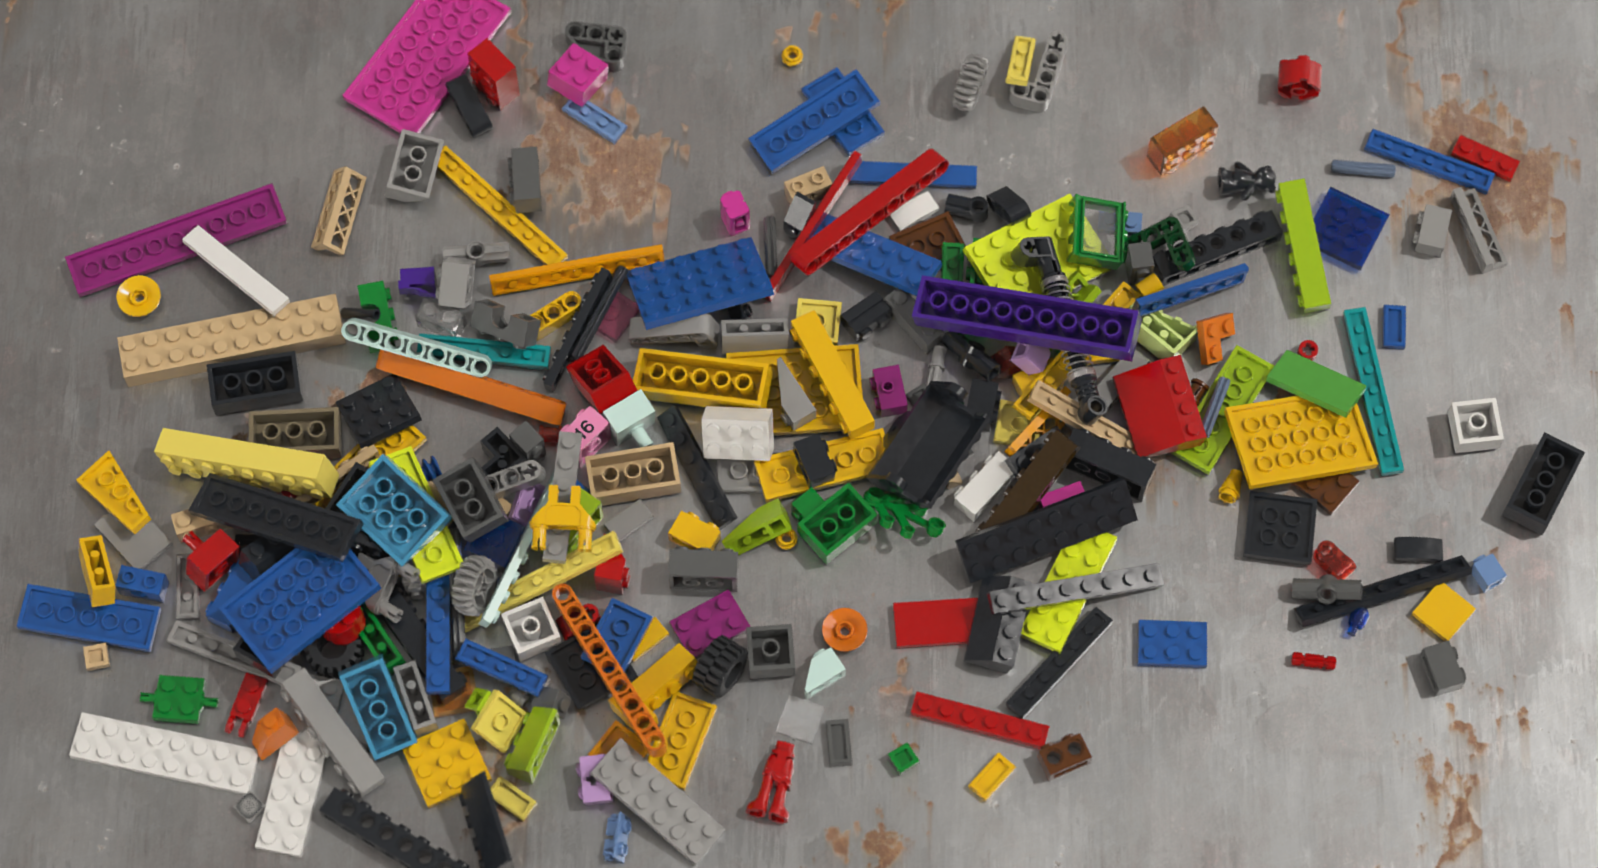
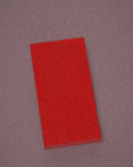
M977 598L893 603L896 648L967 644Z

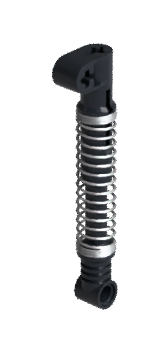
M1047 236L1023 238L1011 252L1012 261L1019 267H1038L1041 276L1039 281L1042 293L1046 294V296L1074 300L1068 285V278L1061 270L1052 238ZM1060 350L1063 351L1061 357L1065 358L1063 363L1068 364L1065 370L1069 371L1067 373L1071 388L1075 389L1080 405L1078 417L1086 425H1093L1107 412L1108 408L1106 401L1099 396L1096 386L1097 374L1095 369L1092 368L1094 365L1091 362L1092 357L1089 354Z

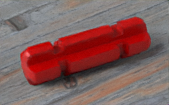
M1293 652L1291 657L1292 665L1301 666V664H1304L1305 667L1321 669L1325 667V669L1330 670L1335 669L1337 662L1334 656H1327L1325 658L1324 655L1306 653L1302 655V652Z

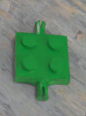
M159 675L158 686L154 693H140V702H153L152 718L154 721L199 724L204 706L218 708L219 698L205 697V678Z

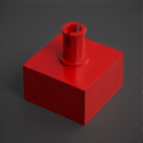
M221 528L205 542L193 531L188 532L189 536L186 534L182 539V542L193 550L187 556L186 575L204 592L226 575L231 565L238 561L240 546Z

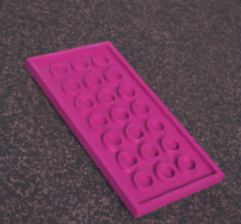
M415 0L342 95L343 100L400 134L402 129L421 133L449 96L445 82L467 72L470 68L468 66L467 53L486 38L492 39L511 14V8L498 0Z

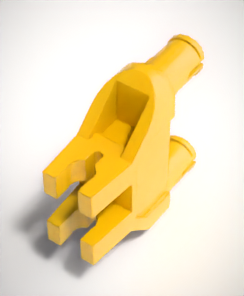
M549 485L548 502L534 515L529 524L533 530L531 549L538 550V542L540 541V550H546V532L549 529L576 530L579 532L577 551L584 552V543H586V552H592V533L596 530V524L580 505L581 486H571L570 503H558V485Z

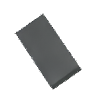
M848 719L825 721L829 767L852 765Z

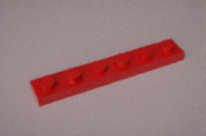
M916 691L910 714L1039 749L1045 745L1050 727L1045 724Z

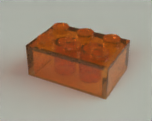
M1203 106L1151 137L1147 158L1161 176L1166 173L1171 174L1182 163H1189L1196 158L1197 154L1202 151L1208 152L1214 147L1219 125Z

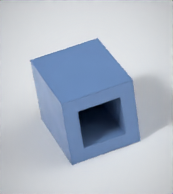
M1493 553L1488 556L1483 554L1473 560L1471 567L1472 575L1484 593L1505 581L1507 575Z

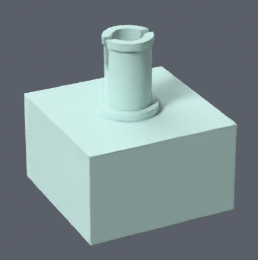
M641 389L603 411V417L610 423L611 438L617 446L631 437L635 438L640 447L652 446L654 444L645 429L655 424V410Z

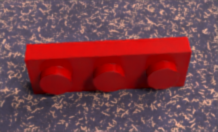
M1460 135L1451 153V156L1495 173V176L1511 182L1520 163L1517 159L1463 135Z

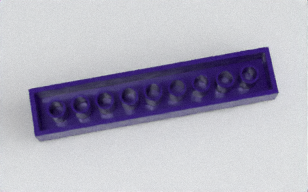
M924 275L921 277L912 313L916 326L1131 362L1133 361L1142 322L1138 310Z

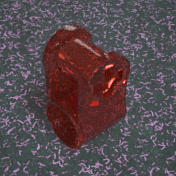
M1322 541L1313 554L1315 563L1327 574L1333 575L1337 579L1346 580L1357 569L1354 561L1331 541Z

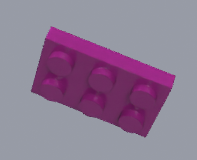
M729 589L669 621L681 645L696 659L702 655L706 647L717 637L724 635L733 640L744 634L746 627H751Z

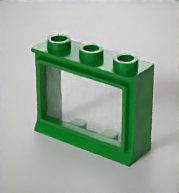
M1075 194L1069 201V206L1074 207V212L1069 218V224H1073V232L1068 238V244L1073 245L1072 252L1067 257V262L1117 270L1125 263L1127 258V251L1124 250V243L1128 236V232L1125 230V223L1128 219L1126 202L1121 203Z

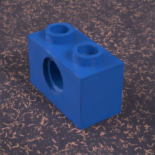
M121 565L115 587L120 595L164 603L169 580L164 573Z

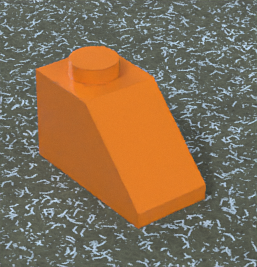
M275 707L258 720L252 744L257 749L260 759L264 760L299 732L291 717Z

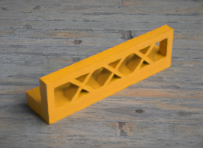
M1064 386L1059 392L1068 396L1072 391ZM1042 410L1008 446L1004 453L1010 457L1018 449H1022L1032 442V434L1043 435L1050 429H1045L1046 419H1055V424L1060 430L1065 425V422L1062 421L1060 423V419Z

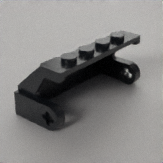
M930 381L912 410L906 411L898 417L884 436L883 447L885 450L866 478L882 491L892 492L918 507L931 509L937 499L944 494L948 482L957 474L960 464L969 456L972 446L981 438V433L991 418L986 413L975 412L962 404L968 396V392L954 382Z

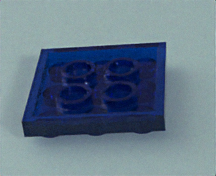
M1330 187L1313 219L1320 252L1361 271L1390 214Z

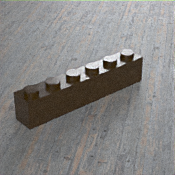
M1060 431L1050 432L1044 440V447L1041 451H1035L1030 458L1031 464L1027 469L1023 468L1016 477L1018 481L1013 487L1009 486L1003 494V501L1000 505L995 504L989 512L990 518L986 523L983 521L975 532L1032 512L1081 447Z

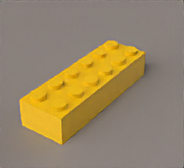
M640 348L633 382L637 390L641 389L647 399L652 401L700 407L766 408L773 372L767 363Z

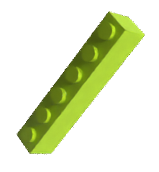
M1305 178L1279 183L1278 190L1275 191L1277 204L1281 203L1282 211H1279L1281 224L1286 225L1287 232H1284V240L1286 245H1290L1291 253H1288L1290 266L1294 265L1296 272L1292 274L1294 286L1299 287L1300 295H1297L1299 308L1303 307L1304 314L1330 309L1331 300Z

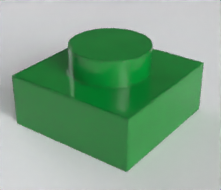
M908 742L888 753L890 761L900 775L920 763Z

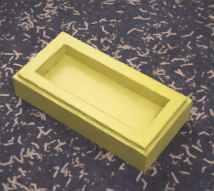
M501 776L498 777L490 788L494 801L522 822L537 805L534 799Z

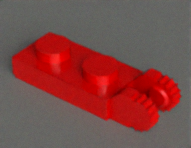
M246 672L225 726L226 733L230 734L234 729L237 719L243 721L239 728L238 736L242 738L246 736L268 685V679Z

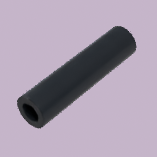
M345 307L341 309V317L345 319L378 320L381 315L378 309Z

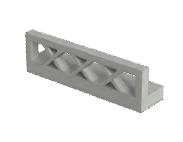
M1462 187L1453 189L1450 201L1482 274L1506 267L1508 262L1475 188L1464 192ZM1472 196L1475 203L1473 208H1470L1466 197ZM1474 215L1482 219L1481 227L1478 226ZM1482 234L1490 237L1491 243L1489 246H1487ZM1491 253L1497 255L1500 262L1495 263Z

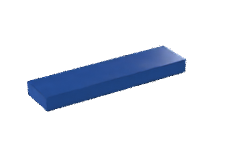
M465 639L455 658L456 661L536 697H539L548 679V675L468 639Z

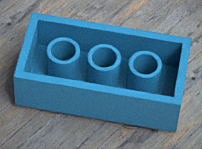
M382 654L339 671V678L374 760L418 742Z

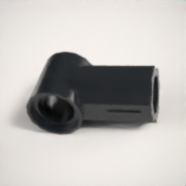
M948 194L944 212L948 211L949 214L967 217L975 223H981L988 217V203L981 196L969 198ZM977 207L983 209L980 212L974 211V209Z

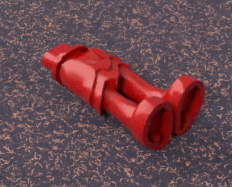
M777 741L775 749H772L771 755L764 766L759 793L756 799L749 802L746 807L748 815L757 818H764L766 816L771 788L774 785L776 791L768 812V818L773 822L781 824L788 822L789 813L785 808L786 792H790V786L792 785L793 759L795 757L793 754L794 744Z

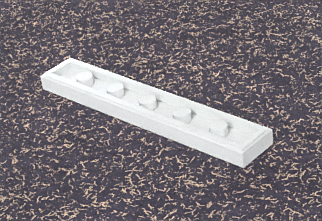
M199 225L182 239L186 246L273 316L290 303L289 298Z

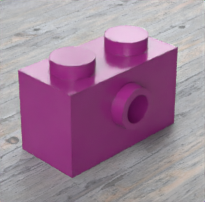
M899 364L873 369L869 383L871 391L875 390L876 398H873L875 410H880L881 418L904 414L908 409Z

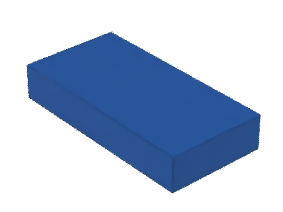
M1384 305L1382 348L1405 349L1406 306Z

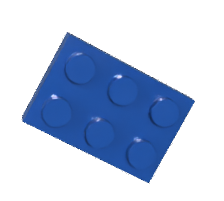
M612 598L596 628L625 673L653 620V616ZM597 648L592 652V654H601L603 652V649ZM583 651L581 659L591 663L588 656ZM612 666L605 668L610 673L615 669Z
M1139 620L1138 666L1206 668L1207 622Z

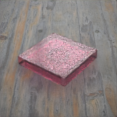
M618 292L597 331L616 343L629 327L630 319L638 315L639 309L637 304Z

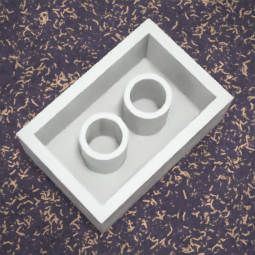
M706 406L701 418L704 458L770 461L774 450L772 409Z

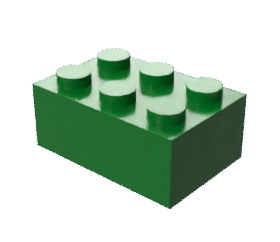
M848 482L797 523V533L827 565L878 524V514Z

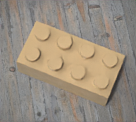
M673 442L585 456L590 493L601 501L602 506L681 493V483Z

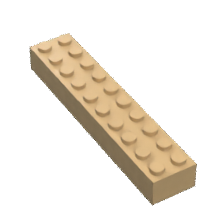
M336 294L288 303L275 316L262 308L117 337L123 376L128 387L207 372V364L295 351L297 354L346 344V339L341 333L343 323Z

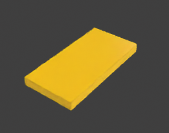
M677 692L672 695L659 728L664 735L667 751L661 757L649 755L647 761L680 790L685 791L716 713L717 705ZM655 740L652 747H659L662 742Z

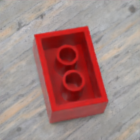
M488 38L467 53L468 66L471 71L470 76L472 77L471 84L476 91H482L486 95L485 98L491 106H496L501 111L520 96L516 66Z
M604 344L566 366L575 387L600 415L606 409L638 391L629 372Z

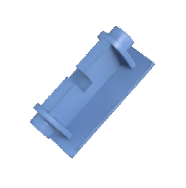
M622 812L611 814V817L608 818L606 835L613 836V839H605L603 856H605L604 860L614 861L615 858L619 862L624 863L625 856L628 853L627 841L628 834L631 831V818Z

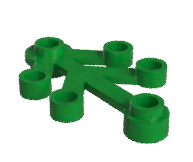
M877 487L869 488L863 495L864 500L871 507L876 508L881 516L880 525L886 529L892 528L895 517L902 527L900 535L906 539H911L915 532V528L909 524L908 520L926 528L927 534L931 537L937 538L944 532L946 524L942 519L932 517L928 521L922 518L925 516L928 508L906 504L907 500L896 494H885ZM886 509L890 510L893 513L894 517L889 515Z

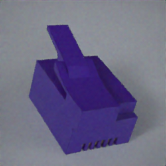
M434 267L400 269V281H398L400 295H419L436 299L437 277Z

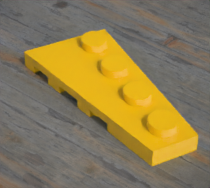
M109 450L76 479L77 483L133 534H136L152 520Z

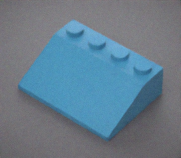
M384 454L378 458L336 504L348 516L361 519L364 524L361 529L402 567L432 541L453 519L450 513L389 456Z

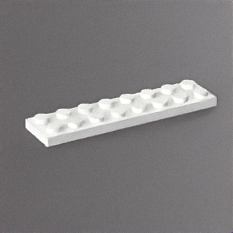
M309 674L338 713L344 691L341 680ZM291 705L289 716L299 733L280 748L255 848L302 858L327 757L320 749L322 744L317 738L314 740L307 731L308 725L304 720L300 721L293 711L295 707Z
M83 712L69 754L70 758L243 795L251 788L259 759L257 749Z

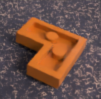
M1223 313L1196 321L1202 365H1209L1223 360L1220 339L1235 335L1233 313Z

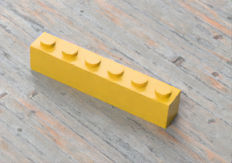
M813 310L791 320L790 336L794 342L798 341L801 347L799 352L803 360L807 359L811 365L809 366L810 373L814 379L818 378L820 382L819 389L823 397H828L830 401L829 408L832 414L839 417V426L843 434L847 433L851 440L875 428V420L816 311Z

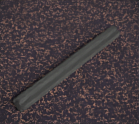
M451 528L449 531L462 557L461 533L458 528ZM453 572L449 574L452 650L454 663L460 664L455 658L466 639L465 615L459 613L455 609L454 604H452L454 597L451 596L453 592L451 586L454 584L453 578L457 574Z

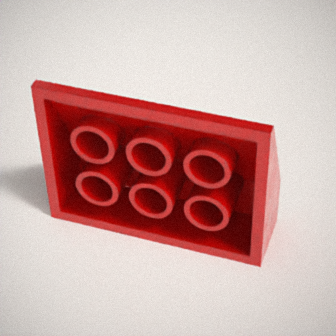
M1181 355L1160 359L1112 377L1136 455L1140 457H1154L1201 446L1207 438Z

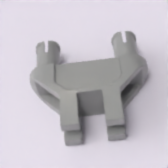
M367 552L366 555L359 553L357 558L369 569L371 575L382 587V589L365 601L368 609L375 615H384L394 623L399 622L401 619L399 615H403V610L389 603L392 590L399 574L413 583L418 579L417 575H420V570L408 563L402 567L391 556L377 559L372 557L370 552Z

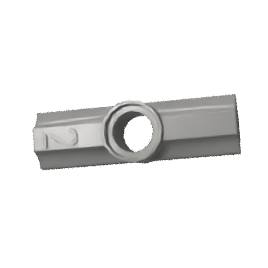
M473 241L468 245L443 247L444 260L449 257L476 260L475 267H482L486 263L510 262L509 241L484 244L480 241ZM474 252L482 253L480 256L477 257L472 256Z

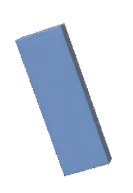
M569 99L562 108L563 112L613 144H616L627 130L626 124L590 101H587L581 107Z

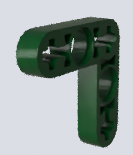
M1168 217L1128 237L1124 243V250L1126 251L1128 244L1141 243L1140 241L1150 242L1152 250L1167 243L1172 259L1181 271L1192 269L1196 262L1183 226L1175 217ZM1157 234L1155 240L1147 241L1150 235ZM1183 240L1180 247H1173L1176 241ZM1181 254H1184L1186 256L1185 262H1183Z

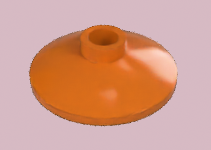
M839 608L826 616L822 625V635L825 642L834 650L841 652L853 651L859 648L865 641L867 623L864 617L856 610ZM846 629L849 631V634L844 636L840 632Z

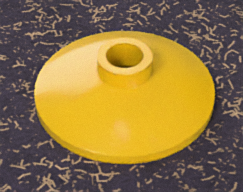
M133 276L126 279L120 285L116 299L118 306L125 314L133 317H142L152 313L160 303L161 292L153 279L147 276ZM138 297H143V298H144V299H143L142 301H140V302H137V301H136Z

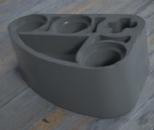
M576 21L566 25L565 35L569 47L573 43L607 63L609 65V72H618L623 69L627 51V35L622 27ZM574 33L580 34L576 37L571 36ZM600 36L599 39H593L592 37ZM612 57L619 58L616 61L610 60Z

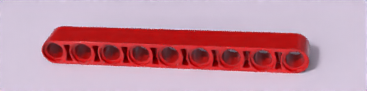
M928 149L797 248L791 255V263L804 274H813L943 175L949 167V161L934 149Z

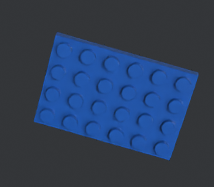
M752 237L720 244L705 250H698L697 252L677 256L664 262L659 261L643 267H636L628 270L627 280L646 330L774 295L773 287Z
M295 548L222 604L219 609L272 674L377 593L382 587L351 549L344 561L340 562Z

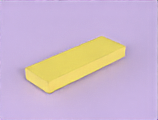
M1015 36L1006 77L1007 84L1027 86L1036 38Z

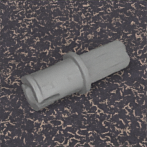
M936 345L933 347L931 363L928 364L927 386L930 381H941L942 372L945 371L944 361L947 348L944 346Z

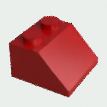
M622 554L596 566L594 574L596 590L623 595L624 588L628 589L631 578L629 575L630 568H627L626 559Z

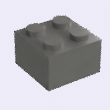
M792 624L746 627L750 679L795 676Z

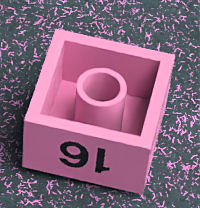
M589 406L586 410L582 409L579 411L575 420L570 425L567 424L561 429L562 432L582 433L579 459L580 469L586 464L585 456L595 455L611 439L610 423L592 406Z

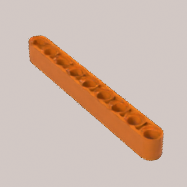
M381 349L375 366L377 369L554 425H561L567 405L562 400L486 376H472Z
M564 583L556 585L552 591L556 607L647 753L652 757L663 756L667 751L664 735L572 588ZM562 594L569 595L565 600L558 599ZM573 612L580 613L577 618H570ZM585 630L592 631L589 636H581V633ZM597 648L603 649V652L601 654H592V652ZM609 666L615 668L611 673L604 672L605 668ZM619 685L626 686V689L624 691H615L616 687ZM629 704H638L635 710L627 709ZM642 722L650 723L645 729L638 727ZM655 740L662 742L659 747H650V744Z

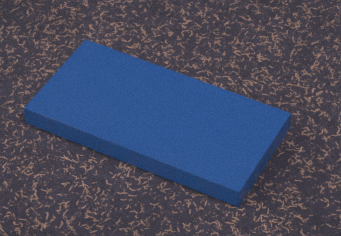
M836 67L802 87L801 92L808 100L843 78L844 75ZM869 112L833 136L847 155L850 156L853 151H859L884 136L885 131L871 112Z

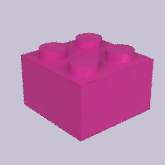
M573 43L548 71L547 86L583 107L607 80L609 65Z

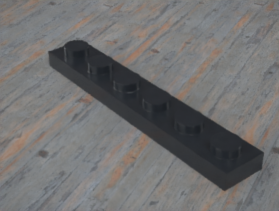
M601 268L600 272H596L591 282L593 286L590 292L584 294L581 302L583 305L580 311L575 312L572 318L573 325L570 331L567 330L562 338L563 345L561 349H557L553 355L552 361L554 363L543 375L542 380L544 381L545 389L553 393L571 359L570 353L612 277L609 270Z
M673 405L660 414L657 419L670 443H674L675 453L713 524L721 530L738 517L708 461L704 458L703 452L678 406Z
M1095 607L1069 634L1061 653L1059 654V652L1054 650L1006 702V706L1020 718L1024 719L1113 624V620L1098 607Z

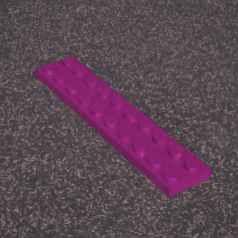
M271 183L68 255L65 259L79 297H83L120 284L130 277L142 276L198 256L182 240L198 225L222 245L226 246L288 223L274 186Z

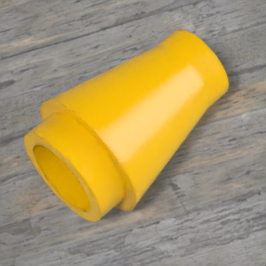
M1232 469L1218 489L1219 498L1222 501L1235 503L1240 498L1243 473L1240 470Z

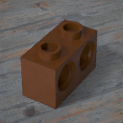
M1070 733L1062 737L1061 741L1056 744L1050 742L1043 745L1037 756L1049 781L1086 766L1092 760L1091 753L1081 733L1076 735ZM1077 747L1080 753L1073 755L1068 751V748ZM1053 755L1058 757L1059 762L1052 764L1047 758Z

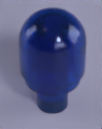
M1360 607L1351 612L1348 618V624L1350 625L1347 631L1348 635L1355 637L1357 631L1365 627L1369 619V611L1366 608Z

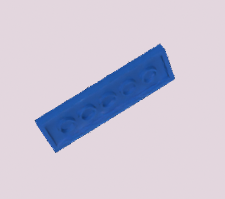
M855 69L748 139L773 174L881 104L859 71Z
M828 214L812 237L836 220L837 217ZM870 231L831 259V261L917 296L922 275L935 277L942 267V261Z
M28 584L17 628L151 652L161 608L115 599V604L92 607L89 594Z

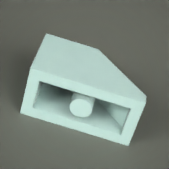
M831 647L827 650L821 649L813 655L814 658L811 660L805 687V697L807 699L846 676L845 667Z

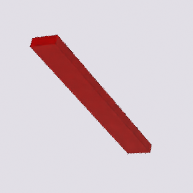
M853 151L771 277L770 282L774 295L764 297L770 302L773 300L795 266L790 261L791 255L812 237L861 165V153Z

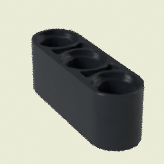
M465 73L445 82V86L473 138L493 129V125Z
M1007 186L986 195L991 210L1006 223L1011 224V226L1031 217V211L1026 201Z

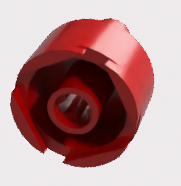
M1299 55L1297 59L1279 61V95L1287 99H1291L1292 96H1299V100H1310L1319 96L1322 79L1321 64L1310 60V57L1307 55Z
M360 606L322 634L323 637L337 645H346L355 641L360 632L365 628V616Z

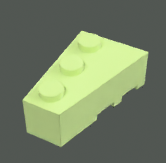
M1163 310L1141 317L1142 322L1137 341L1159 359L1182 355L1197 340L1196 324L1192 326L1183 322L1180 317L1176 316L1174 318L1162 313Z

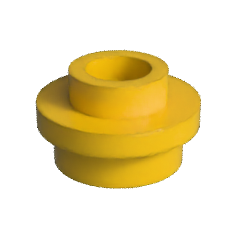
M795 45L787 46L782 51V60L788 66H797L803 60V52ZM795 55L796 58L791 59L789 56Z
M793 529L775 537L777 546L784 550L792 549L798 541L797 533ZM788 536L791 540L789 542H784L782 539L783 537Z

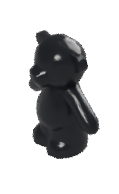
M1237 161L1234 163L1236 168L1234 171L1226 170L1224 167H1219L1218 169L1220 195L1243 191L1241 199L1246 201L1251 197L1256 188L1270 193H1274L1276 190L1277 177L1271 166L1260 167L1253 173L1246 165Z

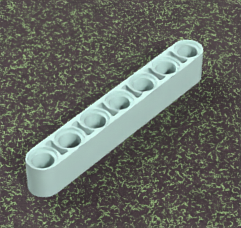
M358 318L348 319L341 328L343 337L349 341L472 376L484 377L492 368V361L485 354ZM349 324L356 325L358 333L350 334L347 326ZM369 331H377L380 335L379 340L370 339ZM393 336L399 337L401 345L398 347L393 346L390 338ZM412 343H420L423 351L419 353L414 352L411 347ZM436 348L441 349L444 352V357L441 359L435 358L433 350ZM458 354L464 356L466 363L463 365L457 364L454 356ZM484 361L487 364V369L484 371L478 370L476 362Z

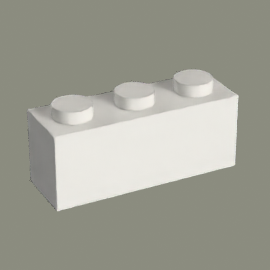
M1000 451L994 456L990 455L983 463L984 467L980 471L976 470L970 476V482L965 487L961 486L954 494V506L973 522L1016 478L1004 461L1007 457Z

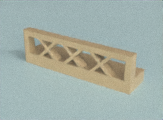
M346 166L333 171L311 248L316 251L328 249L339 256L344 255L367 177ZM350 177L358 180L357 187L352 190L349 183ZM349 195L352 203L349 209H346L344 204V198ZM343 214L346 224L341 229L338 218ZM335 234L338 235L340 240L339 248L331 244Z

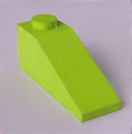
M779 498L757 508L722 540L724 547L732 549L740 555L792 530L788 513Z

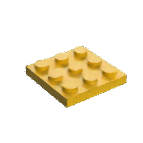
M465 718L417 739V743L402 749L428 809L457 797L459 793H462L460 786L480 772L485 771L488 782L492 781Z

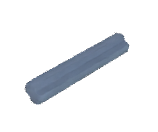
M1332 160L1331 171L1334 173L1394 177L1396 166L1393 164Z
M1219 377L1202 421L1207 438L1211 435L1230 385V380L1225 377Z

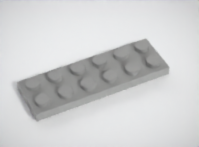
M622 738L618 740L590 773L694 865L699 862L726 830Z

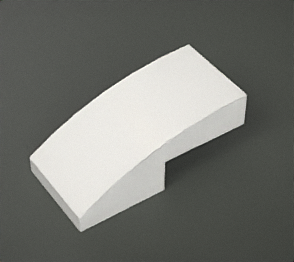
M929 191L903 204L890 216L900 231L912 227L920 220L925 221L940 210V207Z

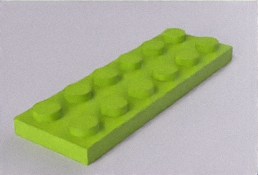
M1236 345L1198 406V411L1203 421L1219 377H1225L1230 380V385L1210 437L1206 438L1201 446L1171 452V454L1209 475L1232 439L1224 414L1225 408L1254 403L1266 384L1267 376L1274 368V365Z

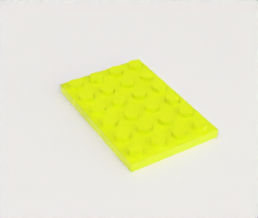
M1071 194L1032 212L1030 218L1013 226L1009 224L965 246L963 249L964 254L985 286L1040 295L1046 294L1042 293L1039 281L1041 276L1038 267H1019L1011 259L1012 250L1023 238L1051 237L1061 270L1068 279L1076 271L1088 283L1112 269L1067 262V257L1072 252L1073 245L1068 244V238L1073 232V224H1069L1070 215L1074 212V207L1069 206V201L1073 198ZM1084 217L1083 250L1108 254L1091 225ZM1076 280L1072 285V290L1082 285Z

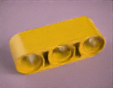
M566 292L530 315L541 320L537 341L570 322L575 312L580 311L582 301L577 292ZM570 302L577 303V305L574 307L567 306V304ZM553 313L559 315L555 319L549 318V315Z

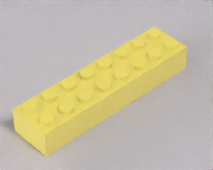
M167 428L162 429L154 453L165 464L168 471L175 475L183 473L200 479L212 473L257 488L266 487L275 492L284 490L298 496L307 494L316 499H322V497L331 498L340 475L324 454Z

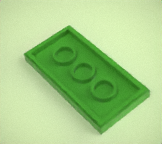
M1289 350L1285 351L1268 374L1266 380L1268 383L1345 418L1361 398L1367 386Z

